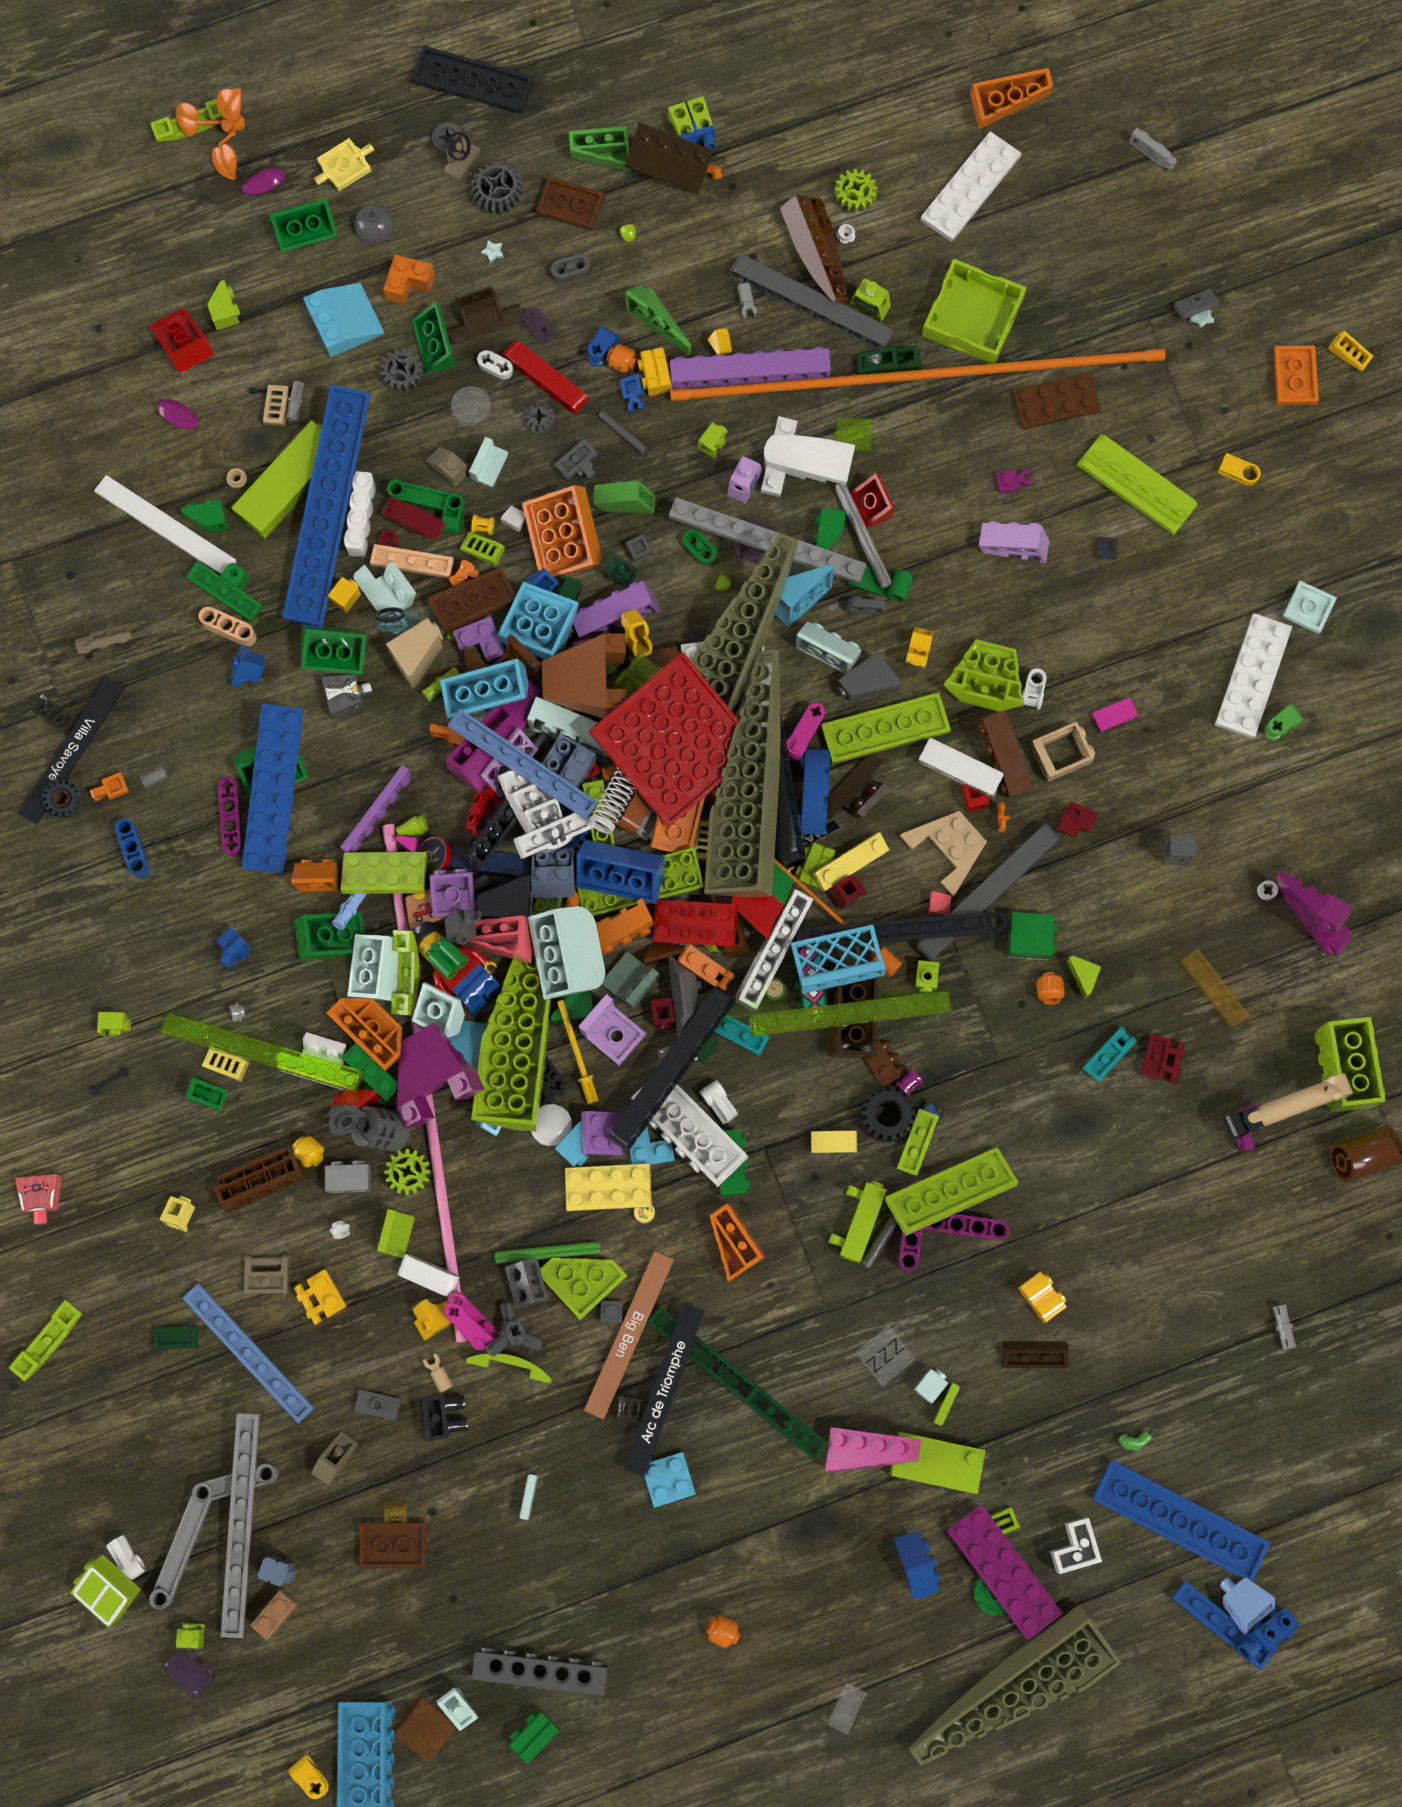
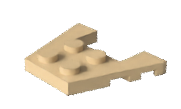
M960 811L900 835L901 840L911 851L926 838H929L956 868L940 882L952 897L958 891L987 842Z

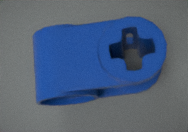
M601 326L588 346L589 363L595 367L603 365L610 348L618 344L620 335Z

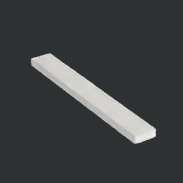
M106 475L94 490L96 494L221 575L230 563L236 564V559Z

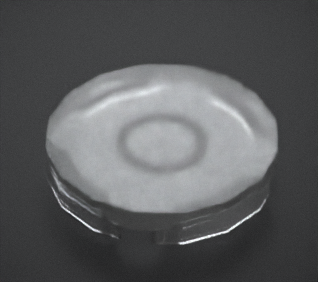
M468 386L455 393L451 401V410L459 423L466 426H475L488 418L491 412V402L484 390Z

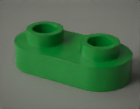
M691 529L684 533L683 546L699 563L710 565L716 560L715 547L699 531ZM691 539L696 540V543L690 544L689 541ZM708 553L710 557L704 558L703 554Z

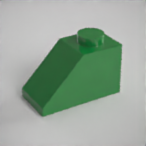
M585 991L569 995L564 1000L570 1022L584 1021L593 1010L591 992ZM559 1007L551 1015L552 1024L564 1023Z

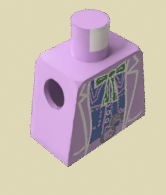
M742 456L730 479L727 496L746 504L762 473L761 465Z

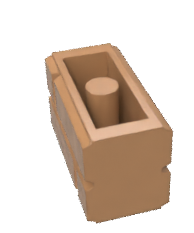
M279 1590L250 1626L264 1639L268 1640L300 1603L286 1590Z

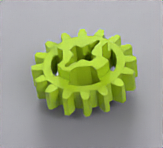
M854 169L853 173L847 170L846 176L841 174L840 181L836 180L834 191L836 201H841V207L847 205V211L854 208L855 212H858L860 207L864 211L866 204L871 207L872 200L876 199L877 186H875V179L870 180V173L865 176L864 170L860 173H857V169Z
M406 1149L405 1154L399 1150L398 1157L390 1156L393 1160L392 1163L386 1162V1165L390 1168L384 1171L385 1174L389 1175L385 1180L387 1183L392 1182L390 1186L392 1190L398 1187V1194H401L403 1190H405L407 1196H409L411 1190L418 1194L417 1188L420 1187L424 1190L425 1187L422 1183L430 1181L426 1177V1175L431 1174V1171L426 1169L430 1164L429 1162H423L425 1159L424 1155L417 1157V1150L413 1154H411L409 1149ZM409 1158L405 1163L398 1164L399 1161ZM417 1161L421 1166L422 1173L417 1172ZM409 1167H410V1170H411L416 1176H414V1175H407V1176L405 1177V1174H404L400 1169L408 1170ZM394 1171L397 1172L400 1177L398 1183L395 1180ZM417 1180L414 1185L408 1186L409 1182Z

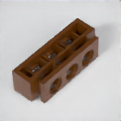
M281 1148L217 1176L221 1184L214 1187L220 1206L229 1213L301 1182L306 1177L294 1153L290 1154L285 1148Z

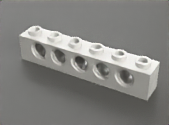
M797 889L790 891L785 905L773 923L769 939L765 937L735 995L736 1003L749 1010H756L813 898Z

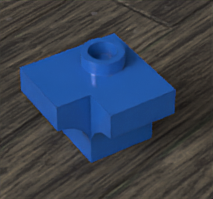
M240 644L237 654L232 661L231 685L240 687L246 681L259 683L265 667L264 656L256 654L248 646Z
M232 927L216 941L223 950L220 961L228 969L239 960L242 961L250 954L249 951L252 949Z

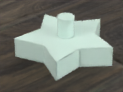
M488 241L487 247L481 251V254L487 256L490 263L496 258H503L500 251L502 243L493 244Z
M1206 310L1191 317V322L1198 323L1200 327H1203L1206 323H1214V318L1211 316V310Z

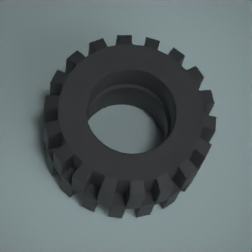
M893 1087L875 1090L867 1097L861 1110V1123L864 1125V1130L869 1133L871 1138L874 1137L879 1142H896L905 1137L915 1121L914 1104L909 1100L910 1097L904 1095L902 1090L899 1089L897 1091ZM889 1103L898 1108L900 1120L895 1126L886 1127L877 1121L875 1113L881 1104Z

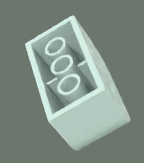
M580 906L559 908L528 917L544 1000L593 990L603 983L605 966L596 922L586 908Z

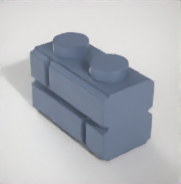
M271 1555L263 1559L257 1576L258 1579L266 1582L270 1581V1583L277 1586H283L294 1581L297 1569H295L296 1565L294 1562Z

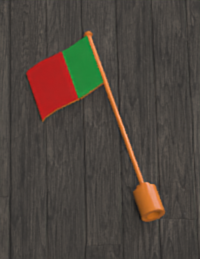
M775 858L772 896H733L731 903L737 904V912L769 939L773 923L785 905L793 882H795L842 925L847 924ZM885 946L882 949L879 947L886 968L885 976L890 978L903 963ZM872 953L870 956L873 959L870 962L877 961L876 954Z

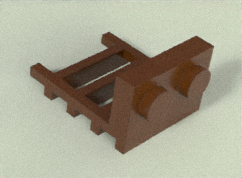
M510 634L507 636L505 654L491 666L519 659L525 665L527 679L535 684L539 680L537 677L539 676L538 672L540 671L539 666L541 663L514 635Z

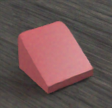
M931 891L928 914L948 916L950 913L951 896Z

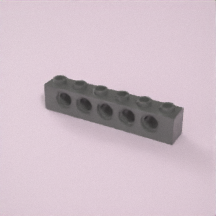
M481 1647V1651L477 1650L475 1652L472 1680L604 1696L608 1666H604L602 1661L591 1660L590 1664L582 1663V1659L569 1658V1661H561L560 1656L547 1655V1659L538 1658L537 1653L525 1652V1656L516 1655L514 1650H503V1653H496L494 1648ZM494 1659L500 1660L503 1665L502 1670L494 1671L491 1668V1661ZM515 1662H521L524 1665L525 1670L522 1674H517L513 1671V1664ZM539 1664L544 1665L547 1670L546 1675L543 1677L537 1676L535 1666ZM564 1667L568 1670L569 1675L566 1679L558 1678L556 1674L558 1668ZM581 1670H587L591 1678L587 1682H582L578 1677V1673Z

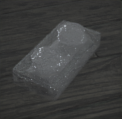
M846 1682L827 1725L848 1735L866 1692Z

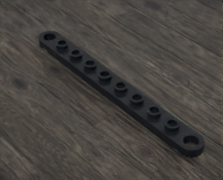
M996 911L823 926L804 929L799 935V941L803 940L804 935L808 933L813 934L815 937H820L869 925L874 926L878 944L1001 933L1006 929L1008 919L1005 914ZM992 918H1001L1003 925L999 928L994 927L991 923ZM870 932L861 933L858 939L868 945L871 940ZM843 937L840 938L837 944L842 947H849L852 940ZM821 942L817 949L830 948L832 945L827 942ZM805 946L802 947V948H804V949H806V950H811V949H809V948H807V947H805Z

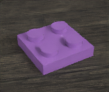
M581 1112L583 1155H623V1149L609 1140L610 1132L621 1118V1113Z

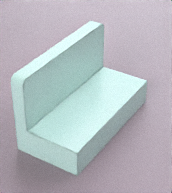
M485 437L469 470L470 478L493 487L506 461L508 452L495 447L493 440Z

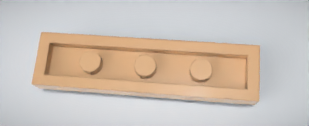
M374 544L370 564L371 566L386 568L387 564L394 562L400 571L449 579L454 558Z

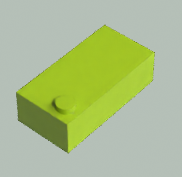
M902 1432L897 1433L899 1437L921 1440L919 1462L891 1465L890 1476L978 1494L986 1450Z

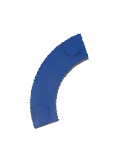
M806 749L805 756L801 757L800 769H804L802 813H799L801 830L803 834L825 835L828 798L824 797H828L830 750Z

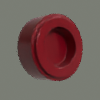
M387 529L379 534L378 542L379 545L397 548L399 538L395 531Z

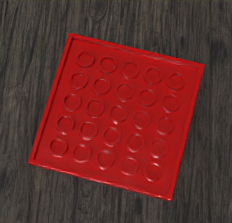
M682 651L588 732L668 828L721 783L723 778L721 776L722 770L727 765L728 750L735 727L739 725V720Z

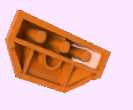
M340 998L327 1012L385 1071L401 1056L402 1027L372 998Z

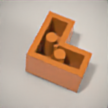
M394 255L383 289L386 301L405 305L410 288L430 292L435 276L433 264Z

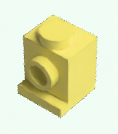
M170 1196L160 1220L169 1227L187 1232L188 1228L186 1226L195 1207L190 1204L191 1200L186 1197L179 1196V1198Z

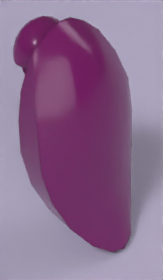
M278 168L263 169L242 186V191L252 196L264 195L283 182L285 175Z
M170 399L159 402L158 411L170 424L188 430L198 428V419L185 405Z

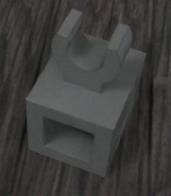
M470 907L465 909V911L456 908L445 919L447 939L465 945L476 935L475 923L481 919L480 911L472 914Z

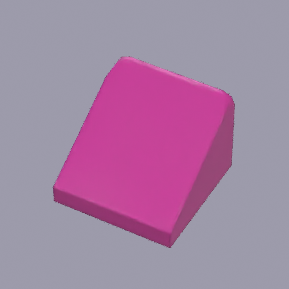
M396 836L398 844L408 852L418 851L419 842L415 837Z

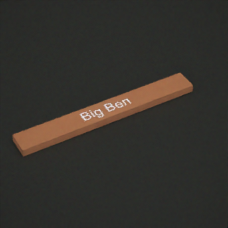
M654 1251L584 1411L601 1419L605 1418L674 1259Z

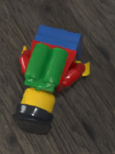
M423 922L413 929L418 955L425 957L435 969L433 973L435 987L460 999L462 1006L473 1017L487 1004L482 995L490 1001L502 990L500 984L490 975L492 973L491 970L487 968L489 964L497 967L494 960H487L475 948L465 946L457 948L451 941L445 940L441 936L440 931L434 927L432 922Z

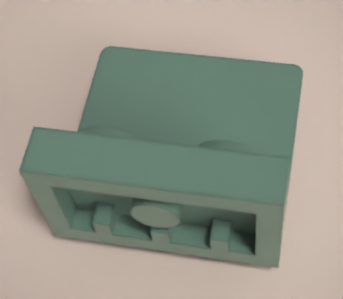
M626 952L604 978L602 985L631 1009H634L659 979V973L653 968L650 970L633 955Z

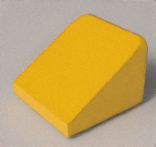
M727 328L715 330L707 339L717 354L732 352Z

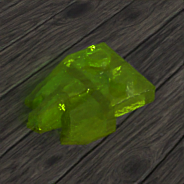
M639 653L629 668L624 669L616 680L615 689H627L628 698L661 668L644 654Z

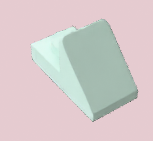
M453 1688L436 1701L459 1731L478 1718L476 1712L465 1700L460 1688Z

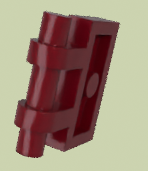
M1150 1034L1141 1076L1162 1081L1164 1073L1169 1074L1168 1082L1176 1084L1177 1078L1181 1074L1180 1064L1181 1059L1185 1055V1051H1183L1185 1043L1177 1041L1175 1048L1170 1047V1038ZM1168 1055L1173 1056L1171 1066L1166 1065Z

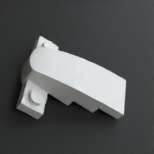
M778 416L774 435L767 440L764 447V467L766 470L760 493L780 497L785 474L804 480L807 477L824 483L828 480L846 485L855 445L822 438L797 436L795 431L798 421Z
M513 770L497 776L513 812L526 834L513 839L521 859L537 852L548 853L555 851L567 844L573 836L594 828L589 823L590 816L586 820L576 813L563 817L556 799Z

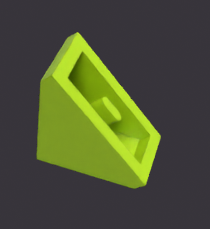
M1071 956L1067 963L1083 998H1088L1093 990L1101 966Z

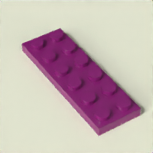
M982 1504L946 1530L1027 1641L1063 1614Z

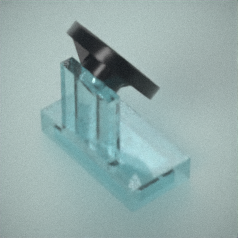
M398 607L378 610L376 613V619L378 620L377 631L406 632L419 624L420 612L404 611Z

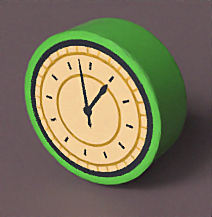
M772 979L765 993L766 997L770 1000L781 999L785 993L784 983L779 979Z

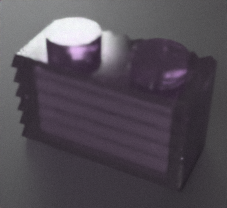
M180 1648L162 1670L188 1693L192 1699H196L215 1679V1676L212 1674L214 1670L206 1662L202 1664L196 1659L198 1654L192 1648Z

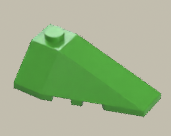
M639 285L625 293L626 309L630 314L688 356L691 354L690 342L652 289Z

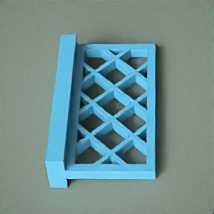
M873 925L791 943L803 994L885 976L886 968L882 960ZM870 932L871 940L868 945L858 939L861 933ZM847 937L852 940L847 949L837 944L840 938ZM821 942H827L832 945L827 954L817 949ZM855 943L865 948L860 956L850 951ZM805 946L811 949V951L804 958L798 954V947ZM835 947L844 952L840 961L829 956ZM869 950L876 954L877 961L868 962L863 957ZM814 952L824 957L819 966L809 960ZM847 955L857 959L854 966L849 967L842 963ZM827 959L837 964L834 970L827 971L822 968ZM806 964L816 969L813 975L804 977L802 970Z

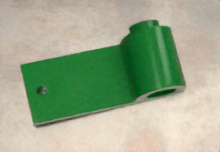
M866 565L860 584L848 581L847 584L902 603L906 602L913 578L905 570H899V572H894L893 574L888 573L891 585L882 588L872 567Z

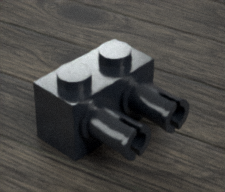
M444 1394L418 1397L423 1441L448 1439L449 1433L468 1431V1425L459 1426V1424L468 1423L466 1417L447 1420L446 1411L465 1409V1403L456 1404V1402L465 1401L464 1395L445 1398Z

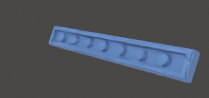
M459 709L448 723L449 728L585 820L598 802L463 710Z
M200 1283L196 1284L182 1298L297 1423H300L315 1409Z

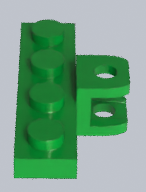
M197 561L186 576L194 584L252 623L264 607L242 591L249 580V574L235 563L227 565L219 576Z

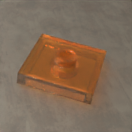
M422 1698L396 1732L395 1736L426 1762L430 1763L456 1729V1726L449 1718Z

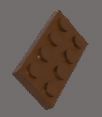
M1090 373L1013 391L1023 430L1092 415L1101 411Z
M500 567L427 597V602L445 634L512 606L516 594Z

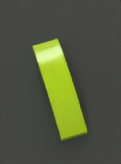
M217 99L206 102L205 108L197 110V120L199 121L224 119L223 114L218 110ZM168 116L150 123L157 142L189 137L181 132L176 118L170 120ZM197 124L198 130L196 134L217 124Z
M393 930V951H398L397 993H392L391 1014L410 1015L415 1004L419 984L418 948L413 931Z
M65 1300L51 1316V1321L30 1346L20 1353L9 1369L26 1382L64 1341L78 1322L82 1313Z
M480 1354L469 1357L466 1363L489 1368L491 1360L531 1369L530 1379L551 1384L553 1380L538 1366L511 1355L497 1354L492 1357L489 1354Z

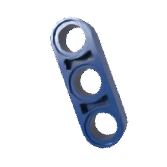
M121 818L115 824V831L127 868L135 877L145 878L150 873V865L139 831L131 820ZM125 826H131L128 833H122ZM131 845H137L134 852H128ZM143 863V868L140 871H135V866Z

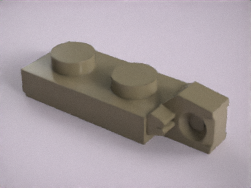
M127 623L90 633L88 637L76 639L75 646L78 654L89 653L90 650L95 648L103 649L114 643H125L132 639V629L130 624Z

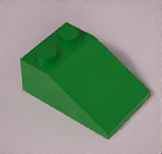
M357 912L355 916L351 917L343 930L337 929L332 924L338 913L302 915L295 920L300 962L353 955L355 934L365 935L362 912Z

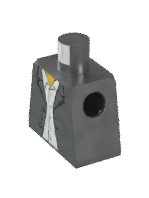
M355 675L322 677L329 711L333 719L364 707L362 696L373 694L371 683L359 685Z

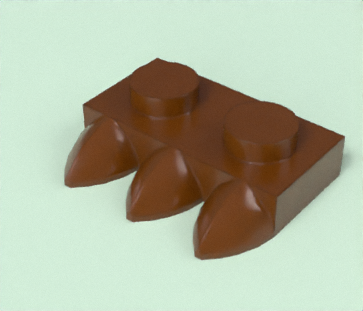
M889 1040L877 1042L876 1057L864 1058L882 1088L901 1078L907 1069L905 1065L894 1066L900 1054L894 1052L886 1053L892 1045V1041Z

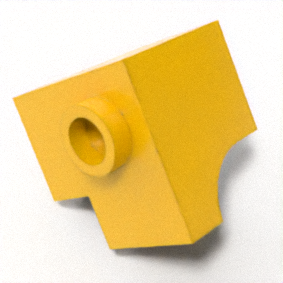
M426 1299L412 1309L417 1317L414 1324L424 1341L452 1324L444 1313L447 1305L446 1301L434 1305Z

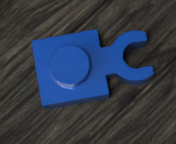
M637 374L621 379L620 384L623 398L630 400L628 403L629 411L635 412L634 405L638 403L639 409L643 410L645 405L640 400V396L645 394L641 375Z

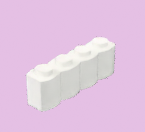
M357 471L352 481L354 491L350 496L351 510L347 516L348 530L345 533L344 543L349 556L364 557L368 549L366 538L371 527L369 518L373 512L372 499L376 492V486L371 473Z

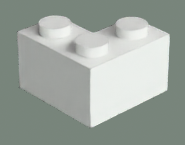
M1084 1517L1064 1523L1071 1545L1050 1551L1056 1573L1062 1574L1102 1562L1089 1518Z

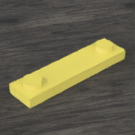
M875 833L813 872V875L821 890L826 891L889 851V848L881 833Z

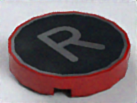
M440 837L426 839L417 851L426 852L428 855L426 877L434 875L433 871L444 870L451 862V846Z

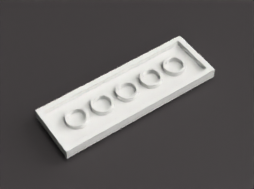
M989 132L924 212L920 221L952 242L1021 157V152L992 132Z
M1253 613L1215 726L1252 739L1255 738L1292 626Z

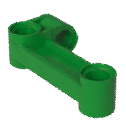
M398 479L391 480L388 483L387 491L390 497L410 505L443 512L441 521L445 522L446 525L442 531L459 535L465 512V504L460 494L413 485ZM396 488L402 489L399 494L392 493ZM453 502H460L457 508L451 507Z

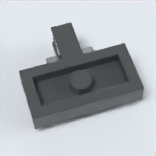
M583 439L554 465L568 481L577 474L579 477L584 475L591 482L596 478V472L591 468L593 466L591 461L598 456V453Z

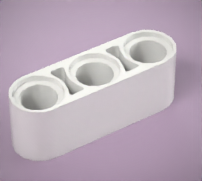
M410 1254L404 1255L397 1273L403 1278L444 1296H449L455 1291L460 1278L455 1273Z

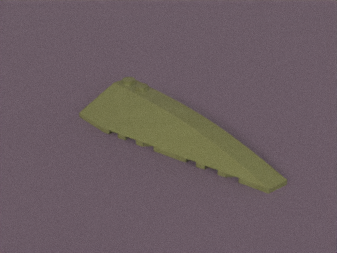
M782 533L777 535L764 554L760 564H757L754 568L753 574L748 581H745L741 591L724 611L711 634H708L700 650L692 657L693 660L691 662L734 715H736L751 680L757 652L762 651L799 543V540Z
M1078 1605L973 1686L908 1749L922 1766L946 1755L949 1749L954 1747L961 1748L966 1745L965 1742L975 1737L980 1739L987 1736L986 1732L990 1730H1000L1030 1716V1712L1036 1709L1043 1710L1049 1707L1048 1704L1060 1699L1062 1701L1069 1698L1068 1694L1077 1690L1078 1692L1086 1690L1119 1666L1121 1661L1081 1605Z

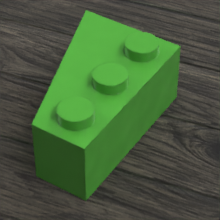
M627 126L569 131L572 159L631 172V169L624 167L629 152Z

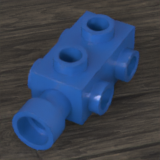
M1286 1607L1277 1610V1608L1273 1609L1266 1615L1268 1618L1262 1623L1260 1620L1251 1628L1252 1632L1248 1634L1251 1640L1244 1641L1238 1646V1650L1245 1660L1251 1661L1258 1655V1651L1261 1654L1265 1652L1271 1654L1280 1647L1278 1643L1282 1639L1287 1641L1295 1635L1293 1630L1299 1624L1294 1614Z

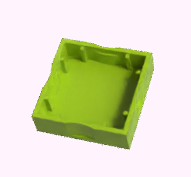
M953 259L943 281L941 293L934 302L923 326L922 337L987 363L994 364L997 362L1020 309L1027 287L1002 277L989 275L979 268Z

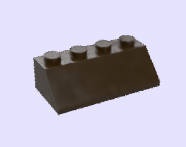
M639 122L624 167L698 194L713 150Z
M878 977L830 988L828 1057H876Z

